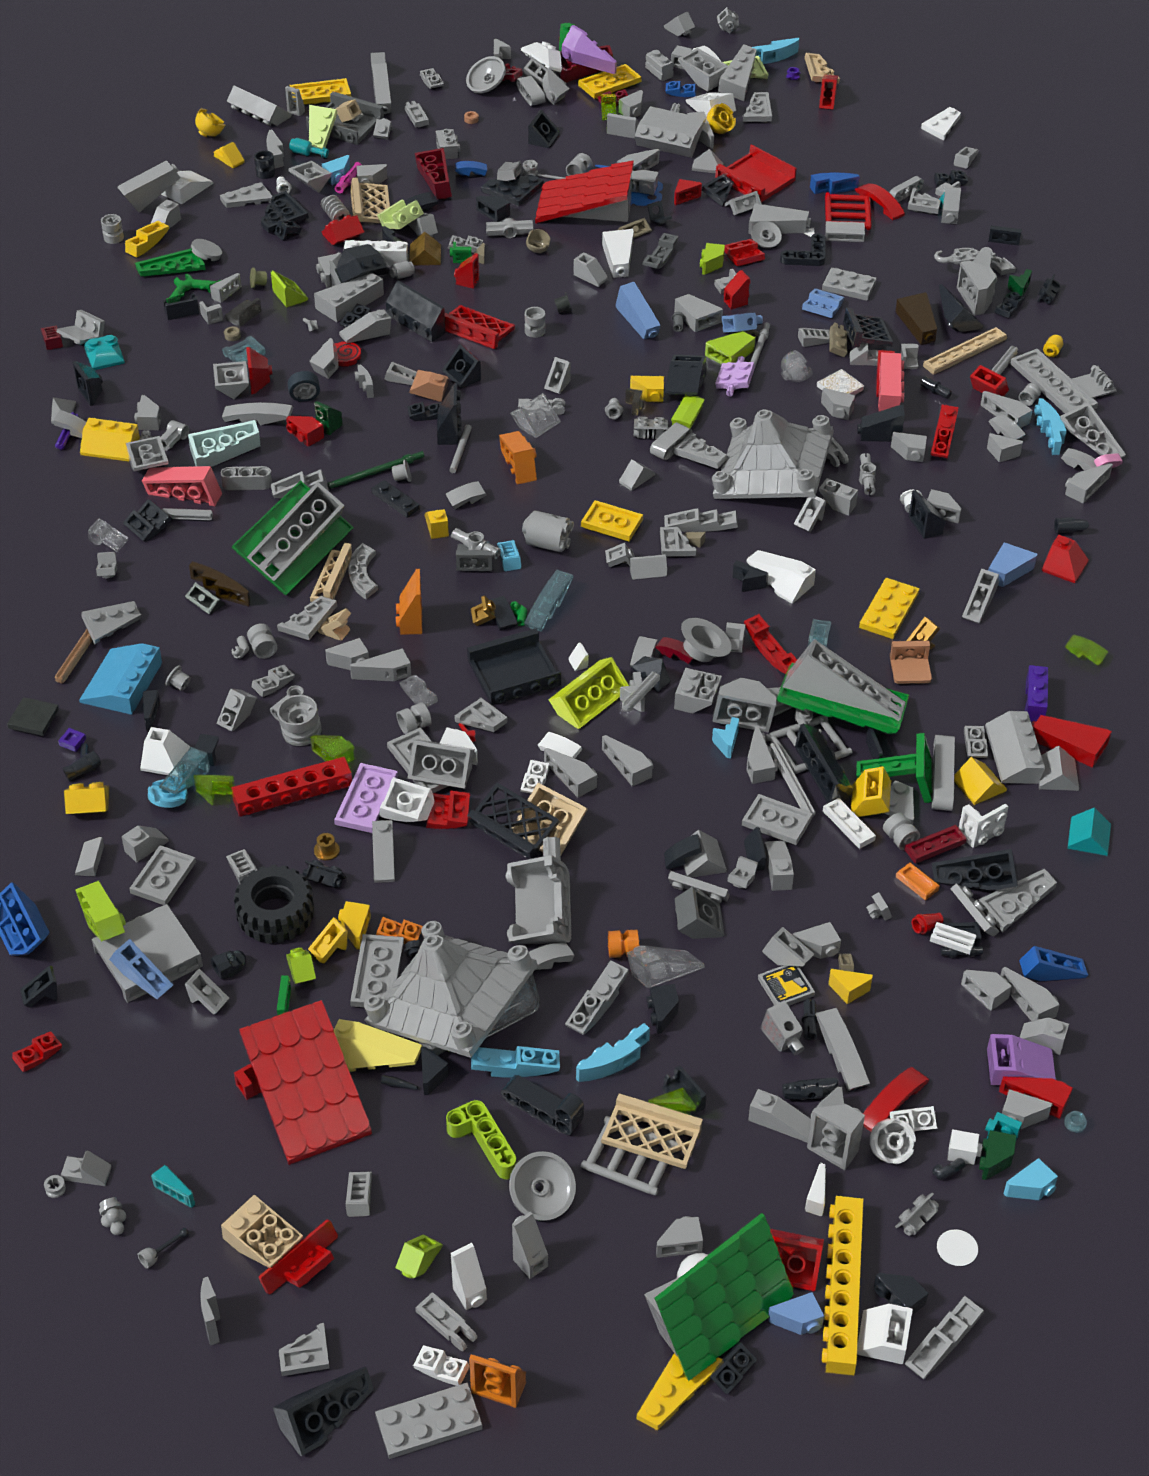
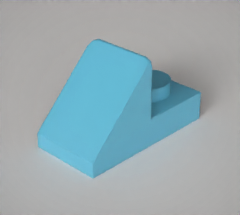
M732 717L730 724H726L725 730L713 728L712 735L713 743L730 759L739 730V718Z

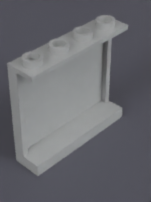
M167 904L127 922L123 926L125 933L102 942L98 937L92 939L95 953L100 954L121 987L123 997L127 1003L147 994L145 990L124 976L109 960L113 953L129 939L170 982L203 967L200 952Z

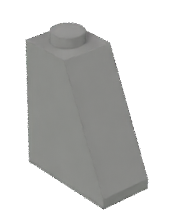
M690 294L675 299L674 312H682L685 316L684 322L694 332L722 323V308Z

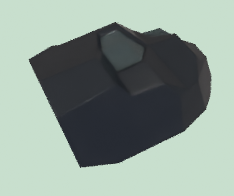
M239 950L227 951L210 958L211 965L220 979H227L241 972L246 964V956Z

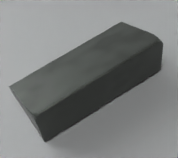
M196 582L185 596L209 615L225 605L224 602Z

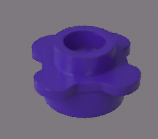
M790 67L787 70L786 78L791 80L799 79L801 72L797 67Z

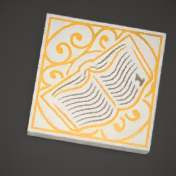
M842 369L817 382V387L821 390L827 388L852 395L864 390L863 384Z

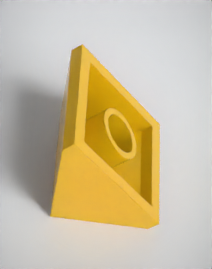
M973 757L954 775V782L974 805L1007 791V788L988 766Z

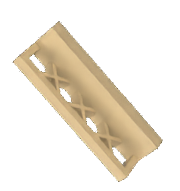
M344 543L341 551L331 550L311 594L310 602L319 598L317 594L322 592L324 597L334 600L351 560V544Z

